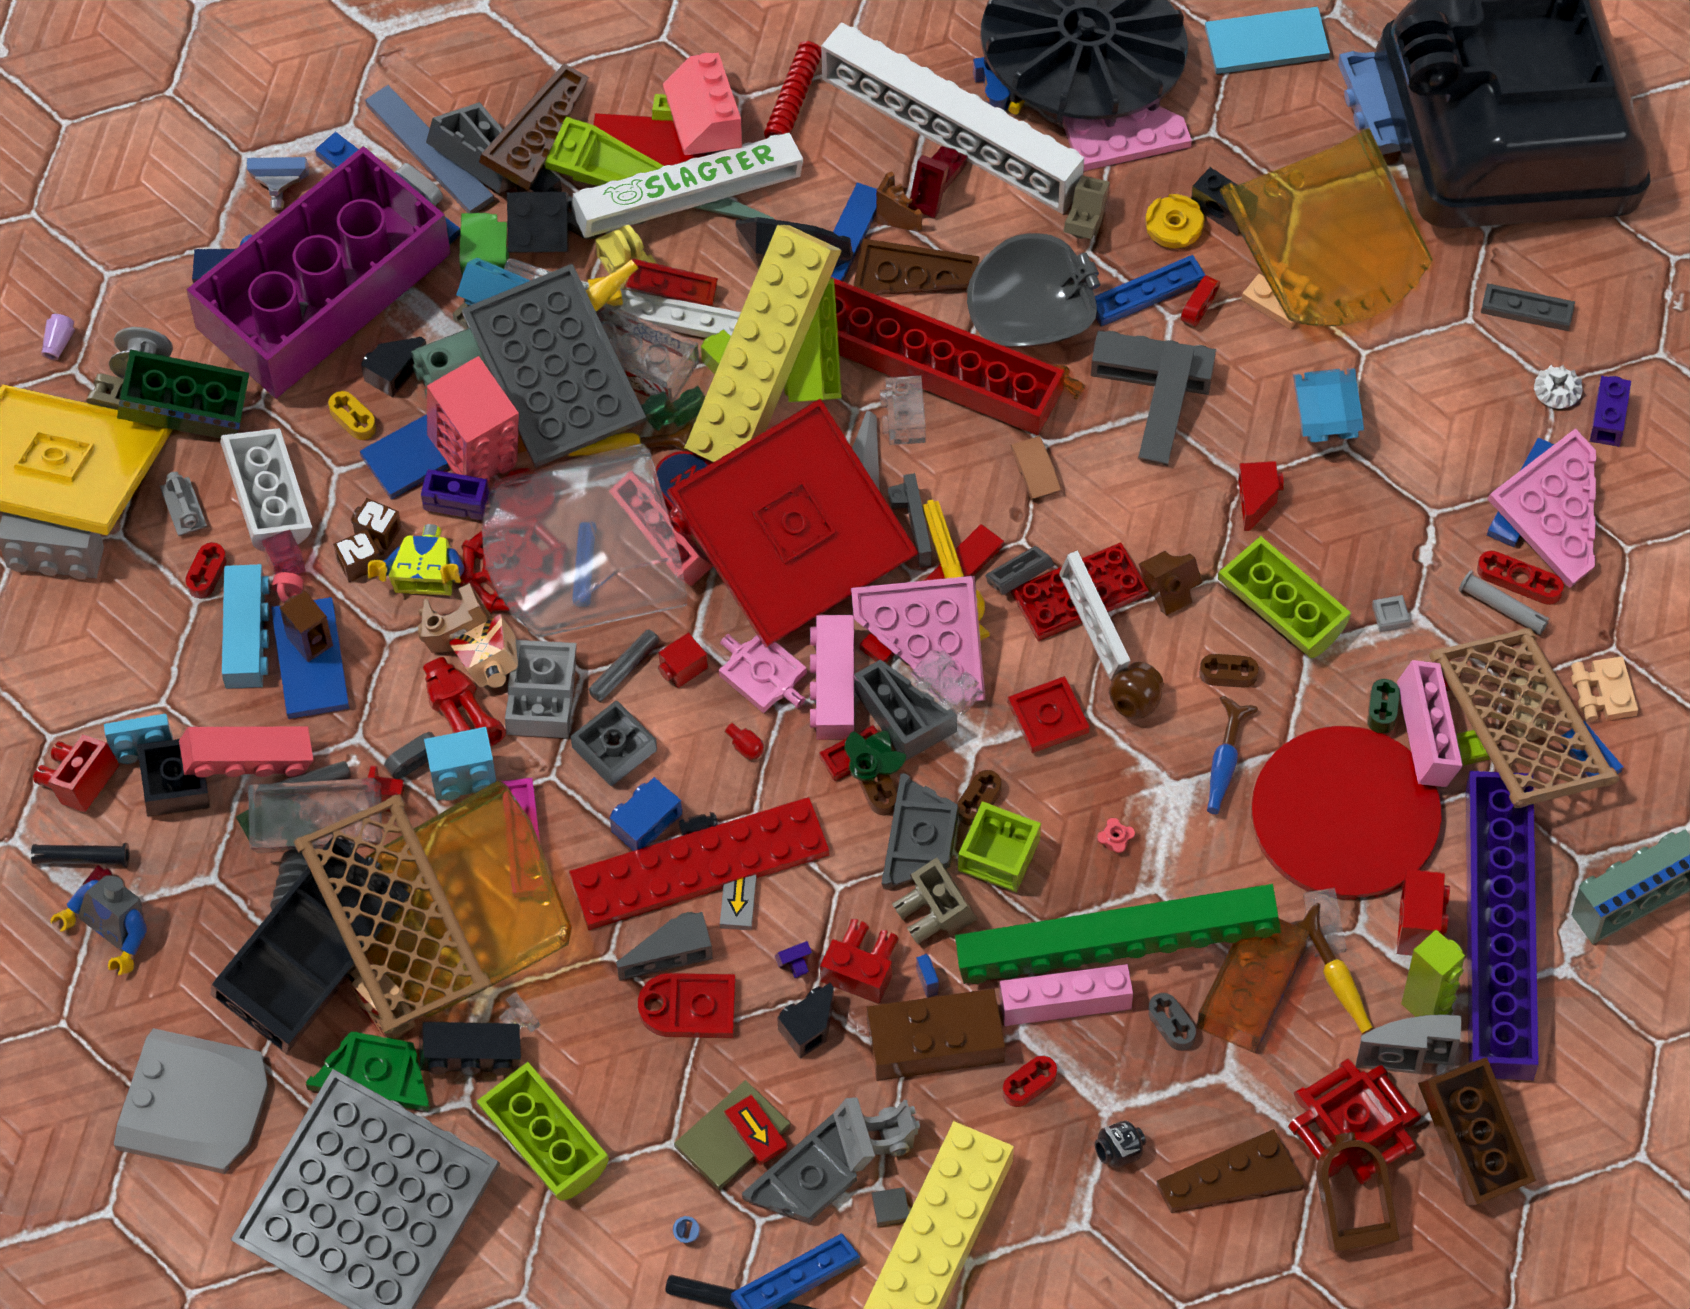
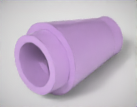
M52 314L51 318L46 320L42 356L51 360L59 359L75 331L73 328L74 321L71 318L61 314Z

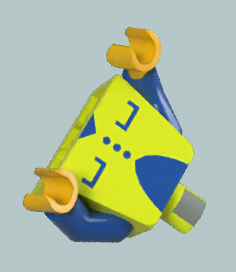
M433 524L424 526L422 536L405 537L401 546L397 547L386 560H373L367 564L368 578L371 579L372 577L379 576V580L384 582L386 581V576L389 575L395 593L448 596L452 595V581L461 583L460 576L465 568L458 552L450 547L446 538L440 537L441 528Z

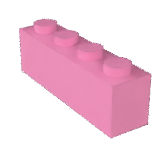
M816 615V627H810V646H816V654H810V673H816V682H810V700H816V709H810V728H816L817 740L846 739L854 731V615Z
M1412 660L1398 679L1397 685L1400 690L1399 695L1418 784L1447 787L1461 769L1462 761L1441 664Z
M1128 964L1000 981L999 990L1004 1026L1129 1010L1132 1007L1133 998Z

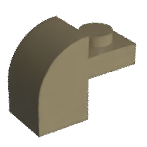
M1081 176L1075 188L1072 209L1065 221L1064 233L1072 234V236L1080 239H1092L1093 236H1097L1106 207L1110 182Z

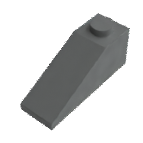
M686 912L680 914L677 918L671 919L616 962L619 981L713 959L712 945L703 912Z

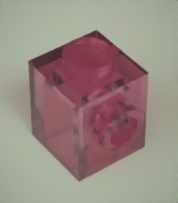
M290 529L262 540L266 560L274 575L281 572L298 575L306 571L302 553Z

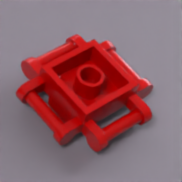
M1346 1059L1339 1063L1338 1069L1307 1088L1301 1087L1294 1092L1296 1101L1306 1112L1291 1121L1288 1128L1294 1135H1299L1317 1160H1319L1325 1148L1308 1127L1313 1122L1318 1125L1331 1144L1336 1142L1335 1135L1355 1132L1356 1140L1367 1142L1378 1149L1385 1144L1387 1139L1393 1136L1397 1144L1381 1153L1387 1166L1402 1155L1408 1156L1416 1151L1414 1141L1404 1128L1411 1127L1417 1123L1422 1115L1416 1108H1411L1387 1077L1389 1073L1383 1065H1379L1366 1073L1365 1071L1360 1072L1351 1060ZM1345 1079L1348 1080L1342 1085L1338 1086L1334 1090L1324 1095L1323 1097L1319 1098L1318 1100H1314L1316 1097L1326 1092L1333 1086L1337 1085L1341 1081ZM1376 1084L1383 1091L1386 1097L1390 1100L1393 1106L1397 1109V1111L1400 1113V1116L1393 1109L1390 1103L1386 1100L1383 1094L1379 1091V1089L1376 1087ZM1348 1147L1338 1152L1339 1155L1334 1157L1329 1165V1178L1348 1165L1357 1181L1362 1185L1371 1180V1175L1375 1173L1372 1160L1365 1164L1360 1160L1368 1154L1358 1147Z

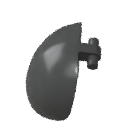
M1027 233L1008 238L984 257L969 281L967 305L971 320L981 336L1003 346H1042L1068 339L1089 328L1096 318L1097 304L1093 289L1101 285L1097 277L1099 272L1095 263L1090 261L1087 253L1077 256L1067 243L1052 235Z

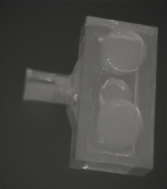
M1335 888L1303 893L1306 909L1305 916L1315 903H1320V928L1333 954L1346 952L1347 948ZM1286 922V930L1288 936L1293 934L1305 933L1303 931L1290 928V925L1293 922ZM1311 940L1314 951V957H1319L1320 955L1313 941Z

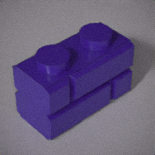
M428 469L421 491L423 510L461 517L470 516L472 519L483 520L490 495L488 481L483 478Z

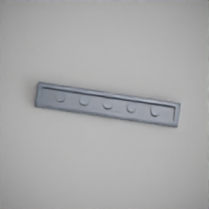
M389 85L365 99L366 106L467 213H477L494 201L493 194L475 176L426 143L430 128Z

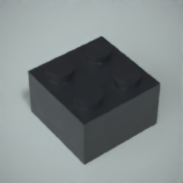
M567 192L507 193L508 252H569V194Z
M180 739L137 745L147 817L210 808L206 777L184 775L179 744Z

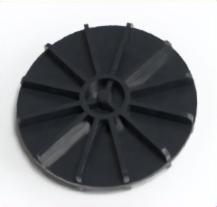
M989 0L981 22L980 39L984 54V65L987 70H992L1000 82L1011 91L1010 100L1015 104L1024 100L1042 110L1057 114L1056 123L1061 125L1066 116L1087 120L1104 119L1107 127H1113L1118 117L1128 116L1146 108L1150 111L1156 110L1160 105V100L1175 87L1181 78L1188 54L1187 34L1183 25L1184 15L1181 10H1175L1168 0Z

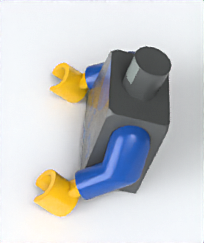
M106 875L100 881L95 879L82 885L68 901V908L54 914L50 919V923L53 924L62 918L64 922L63 928L60 929V932L75 925V913L79 914L78 918L123 952L121 956L113 957L108 962V969L110 971L120 967L118 976L133 970L134 962L131 956L136 955L147 932V926L143 919L142 905L139 897L123 886L121 878Z

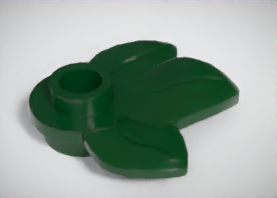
M852 731L845 741V752L850 758V773L860 781L873 780L878 774H893L905 763L906 754L891 751V740L888 731L878 732L867 739ZM866 765L870 769H861L860 766Z

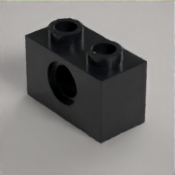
M1210 167L1192 186L1191 199L1198 203L1201 212L1236 236L1255 218L1257 197Z

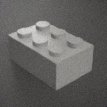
M3 512L0 522V549L7 568L17 572L36 571L49 576L62 574L70 575L76 579H85L86 577L97 578L104 550L100 534Z

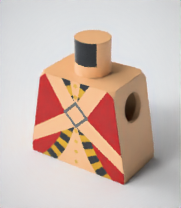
M501 614L449 642L479 687L489 685L490 687L497 688L502 686L506 681L505 675L518 667L515 634Z
M356 968L351 972L349 980L352 982L351 987L357 1003L383 1037L397 1039L416 1026L414 1020L390 1033H384L379 1023L381 1021L379 1013L358 969ZM373 971L375 977H377V976H378L377 972H376V971ZM386 974L378 982L384 994L396 995L400 990ZM401 992L402 998L406 999L404 993ZM398 1003L392 1012L395 1019L411 1011L407 1004Z

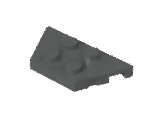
M902 773L900 774L881 883L883 889H890L912 881L913 878L910 874L936 857L946 869L950 867L960 811L958 804L946 797H939L934 790L927 786L922 787L912 781L910 776Z
M830 1115L743 1191L742 1199L754 1205L810 1223L857 1181L856 1172H850L834 1115Z

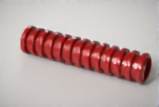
M803 41L798 45V50L792 60L787 77L784 80V85L781 88V92L775 102V107L767 122V127L764 130L766 139L773 135L792 133L795 121L800 113V108L803 105L806 93L817 70V65L822 57V50L818 44L811 41Z

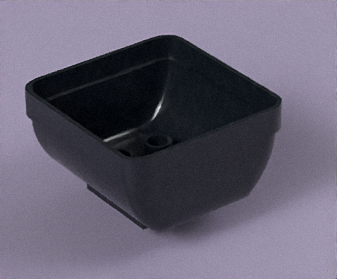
M1411 0L1402 9L1397 18L1387 23L1375 49L1374 59L1416 206L1421 217L1429 224L1440 228H1464L1619 217L1628 215L1638 208L1651 183L1649 151L1601 0Z

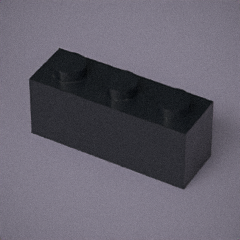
M423 1022L419 1034L420 1071H429L431 1074L461 1071L465 1075H474L479 1072L509 1075L518 1070L521 1061L520 1024Z

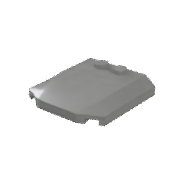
M153 1028L146 1037L117 1123L114 1141L115 1149L225 1174L230 1169V1164L239 1155L243 1156L250 1149L269 1088L262 1053L260 1051Z

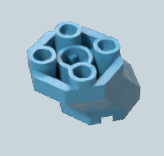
M1347 368V374H1345L1344 370L1340 371V369L1304 373L1305 379H1302L1301 374H1293L1301 435L1303 437L1307 436L1310 442L1328 441V435L1338 434V438L1341 439L1359 437L1358 431L1364 430L1355 368Z

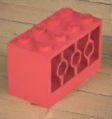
M479 356L427 385V436L447 461L453 473L483 478L489 482L490 478L499 472L501 474L507 473L516 465L518 459L519 412Z

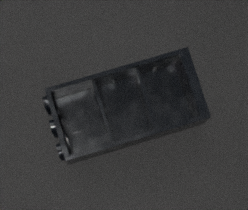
M333 837L324 846L323 850L330 848ZM336 838L332 852L349 858L352 855L355 844L344 838ZM357 852L354 854L356 862L367 866L373 864L374 859L368 856L365 859ZM334 858L328 859L324 866L328 878L341 879L344 876L347 868L345 862ZM376 861L375 867L381 871L383 867ZM309 866L211 984L210 995L286 1055L346 982L351 972L357 968ZM351 866L348 870L346 881L362 887L366 883L368 872L362 868ZM372 874L367 887L370 891L383 895L387 892L390 880L384 876ZM394 882L389 892L390 898L403 903L407 902L410 893L406 891L408 886L400 882ZM343 887L337 895L342 907L351 908L357 906L361 896L359 891L349 887ZM365 895L362 898L360 910L376 916L380 911L382 901L371 895ZM386 903L381 917L393 923L401 914L403 908L392 903ZM345 913L347 918L349 919L350 915L348 913ZM357 916L351 924L355 935L370 936L374 927V921L363 916ZM378 924L373 935L374 939L379 941L390 926ZM359 942L361 947L363 948L364 944L362 942ZM375 945L369 946L367 952L364 953L365 956H367V954L372 950V948Z

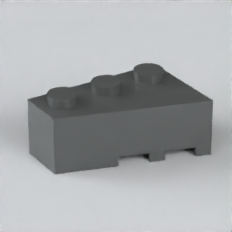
M480 102L432 119L426 140L428 145L498 193L517 187L516 183L479 163L481 154L503 131L501 126Z
M881 659L854 674V692L881 730L888 731L891 744L896 751L906 754V760L957 732V714L943 708L934 701V697L927 692L924 694L911 685L909 679Z

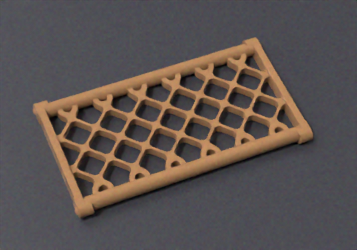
M1524 628L1506 634L1436 649L1429 654L1432 663L1441 664L1442 674L1507 787L1510 793L1509 798L1515 808L1613 785L1619 781V776L1615 769L1609 767L1536 643L1537 637L1531 628ZM1523 643L1521 647L1518 649L1509 646L1513 644ZM1494 649L1491 655H1485L1480 653ZM1503 651L1515 656L1513 662L1506 663L1496 659L1495 656L1497 652ZM1466 656L1463 662L1449 661L1451 659ZM1470 658H1475L1487 664L1483 670L1468 666L1467 662ZM1519 659L1533 660L1536 666L1533 670L1528 671L1517 667L1515 664ZM1490 666H1497L1505 669L1507 673L1504 677L1500 678L1489 674L1487 671ZM1466 672L1477 676L1479 679L1476 684L1461 683L1459 676L1461 673ZM1515 673L1526 677L1528 680L1525 685H1519L1509 681L1508 678L1510 674ZM1483 680H1488L1498 684L1499 688L1496 692H1490L1479 686ZM1532 681L1545 682L1549 689L1545 693H1540L1530 689L1529 685ZM1503 688H1509L1519 692L1520 695L1517 700H1512L1501 696L1500 693ZM1475 695H1481L1492 701L1488 707H1483L1480 705L1475 706L1471 699ZM1524 696H1530L1540 700L1541 703L1537 708H1533L1521 703V700ZM1499 702L1513 709L1510 714L1505 715L1494 711L1492 708L1495 703ZM1548 703L1559 705L1562 711L1559 715L1554 716L1541 709L1544 704ZM1517 710H1521L1533 715L1531 722L1526 723L1515 719L1513 715ZM1492 717L1503 721L1505 724L1502 729L1498 730L1487 728L1484 722L1487 718ZM1542 718L1554 723V726L1548 731L1536 727L1534 723L1536 719ZM1509 725H1514L1524 729L1526 732L1523 737L1519 738L1505 731ZM1558 726L1572 727L1575 734L1572 738H1565L1556 734L1555 730ZM1535 733L1545 737L1544 745H1537L1527 741L1528 734ZM1501 740H1506L1518 745L1515 752L1500 751L1497 745ZM1550 741H1556L1566 745L1567 749L1564 753H1558L1548 749L1547 746ZM1522 748H1527L1537 752L1539 755L1536 760H1529L1518 754ZM1571 749L1585 750L1589 757L1585 761H1579L1569 757L1568 754ZM1543 756H1548L1558 760L1560 763L1557 768H1550L1540 764L1539 761ZM1514 763H1519L1530 767L1531 771L1528 775L1524 776L1513 774L1510 768ZM1563 764H1569L1581 769L1578 776H1571L1561 772L1560 769ZM1535 771H1540L1551 775L1552 779L1549 783L1545 784L1532 779V775ZM1585 772L1599 773V775L1582 779ZM1556 779L1567 781L1566 783L1553 786ZM1527 786L1538 788V790L1524 793Z
M400 794L394 795L382 803L316 832L298 837L293 841L298 853L302 852L381 1018L379 1023L384 1033H390L403 1024L469 994L487 989L491 985L487 973H482L403 808L405 803ZM390 809L393 815L387 824H381L370 819L371 816ZM360 821L362 822V828L357 837L349 836L340 831ZM371 824L383 829L384 835L380 844L374 845L362 840L361 836L366 825ZM387 833L402 834L406 845L400 853L383 847ZM328 835H333V840L328 850L314 849L312 842ZM342 837L354 842L355 847L349 858L332 852L336 838ZM359 845H364L376 851L372 865L367 866L354 860V854ZM380 853L397 858L398 862L393 873L388 874L376 869L375 864ZM334 858L346 863L347 868L341 879L328 878L324 870L328 859ZM402 861H415L420 871L415 881L411 882L397 876V870ZM351 866L362 868L368 872L364 886L359 887L346 881V876ZM372 874H378L390 880L385 894L381 895L368 889L367 885ZM394 882H400L411 887V893L407 902L403 903L390 898L389 892ZM343 887H349L360 892L361 896L356 907H342L337 895ZM415 890H429L434 902L428 910H422L411 905V898ZM371 895L381 899L382 906L378 915L373 916L360 910L363 896ZM386 903H392L403 908L404 912L399 923L395 924L381 917ZM412 910L425 916V922L420 931H414L403 926V920L407 911ZM345 913H348L350 915L349 919L347 918ZM357 916H363L374 921V927L370 936L355 935L351 924ZM430 918L443 919L448 931L442 939H436L425 934L424 930ZM378 924H385L396 930L391 944L387 945L374 939L373 935ZM401 931L417 937V943L413 952H406L396 948L395 942ZM426 939L439 945V950L434 960H428L417 955V949L421 940ZM359 942H362L364 944L363 948L361 947ZM370 945H377L387 949L388 956L384 965L369 964L364 953L367 952ZM442 948H457L462 960L459 961L456 968H450L439 963L438 958ZM394 952L407 956L410 959L407 971L403 974L390 970L387 967L390 955ZM418 960L431 966V972L427 981H420L410 977L409 970L413 961ZM436 968L452 973L453 979L448 989H442L431 984L430 980ZM373 971H376V972H377V974H378L377 977H375ZM384 974H391L402 980L398 994L383 993L378 982ZM457 976H470L473 982L472 985L456 992L452 991ZM408 981L421 985L424 989L421 999L417 1003L406 1000L401 996L404 984ZM429 989L445 995L441 999L425 1006L423 1005L424 996ZM398 1003H404L416 1009L395 1019L392 1012Z

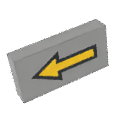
M756 874L723 885L720 916L721 929L752 930Z

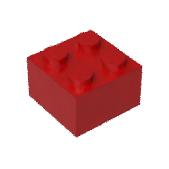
M1406 869L1400 896L1396 954L1412 956L1413 950L1435 930L1445 937L1448 926L1446 907L1450 896V885H1444L1445 873Z

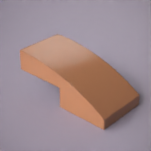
M1040 436L1010 445L1019 473L1023 475L1030 500L1061 491L1053 465Z

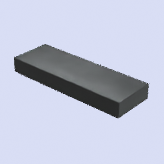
M1487 283L1481 313L1569 331L1575 301Z

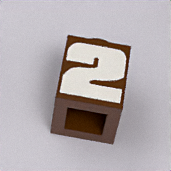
M366 498L361 507L358 506L355 509L351 518L355 534L367 529L371 538H377L381 547L385 550H388L402 527L399 511L369 498Z
M367 529L333 544L336 559L348 582L367 575V564L373 560H381L380 556L384 555L379 540L377 538L372 539Z

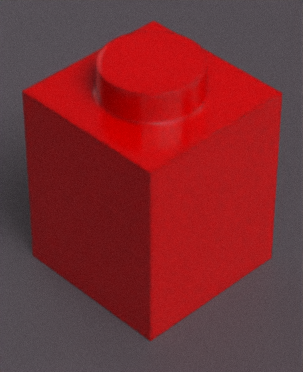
M689 632L658 652L659 672L666 681L671 680L677 688H680L708 669L707 653Z

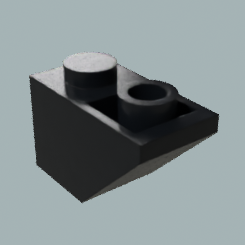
M831 983L824 987L818 986L812 989L804 1000L796 1005L793 1003L786 1006L777 1017L778 1031L800 1059L827 1042L834 1005V987Z

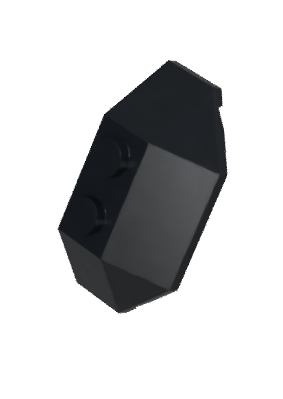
M762 217L736 220L735 223L738 241L758 269L777 225H790L841 249L842 251L835 268L852 260L853 257L849 237L838 236L832 231L817 226Z

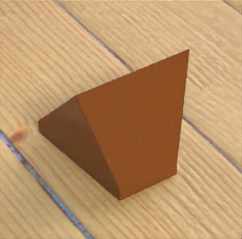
M892 171L885 175L876 190L877 224L918 232L922 229V212L920 209L913 211L907 206L913 200L912 198H907L902 184L895 186V175Z

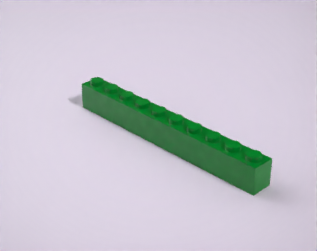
M1273 884L959 934L955 935L959 970L963 983L981 984L991 979H1012L1018 975L1028 973L1043 974L1053 969L1065 967L1074 969L1084 964L1096 962L1105 964L1115 959L1127 957L1141 958L1146 954L1158 952L1172 953L1178 949L1189 947L1204 948L1209 944L1220 942L1235 943L1241 939L1251 937L1267 938L1273 934L1281 933L1274 886Z

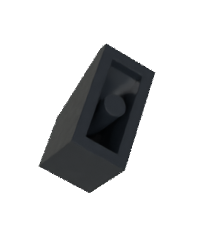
M416 337L378 344L373 352H368L362 360L361 367L364 381L393 398L414 373L413 364L415 363L411 351L426 345V339Z

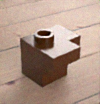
M1163 551L1139 563L1145 585L1156 599L1161 612L1166 616L1193 603L1189 590L1202 584L1196 558L1190 553L1183 556H1172Z

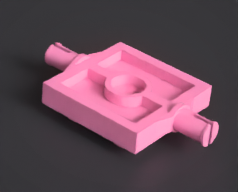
M730 634L723 637L720 644L729 650L732 656L719 669V676L761 712L765 713L775 702L784 697L796 708H799L800 704L804 703L805 697L800 695L793 687L807 674V669L778 643L775 642L765 648L757 635L742 645L732 638Z

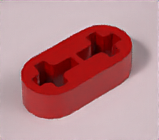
M1208 275L1202 278L1183 309L1181 321L1193 327L1197 326L1219 290V280Z
M214 542L204 544L194 558L185 578L187 590L194 598L202 599L211 595L220 579L224 566L227 563L224 548L220 544ZM217 554L218 559L213 558L208 566L207 557ZM204 575L206 584H200L199 587H195L194 582H200Z
M1037 1056L1008 1076L1004 1081L1002 1091L1005 1102L1013 1107H1022L1051 1087L1057 1078V1065L1055 1061L1048 1056ZM1038 1067L1042 1070L1048 1068V1077L1041 1074L1033 1079L1037 1075ZM1026 1084L1023 1087V1095L1020 1096L1018 1093L1011 1094L1013 1085L1016 1088H1020Z

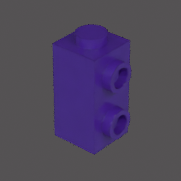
M1601 376L1589 442L1620 446L1630 393V380H1625L1618 376Z

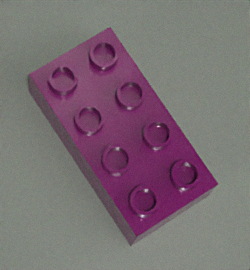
M362 146L186 289L195 327L245 372H249V376L277 399L451 254L445 214L366 147ZM299 302L308 303L303 318Z

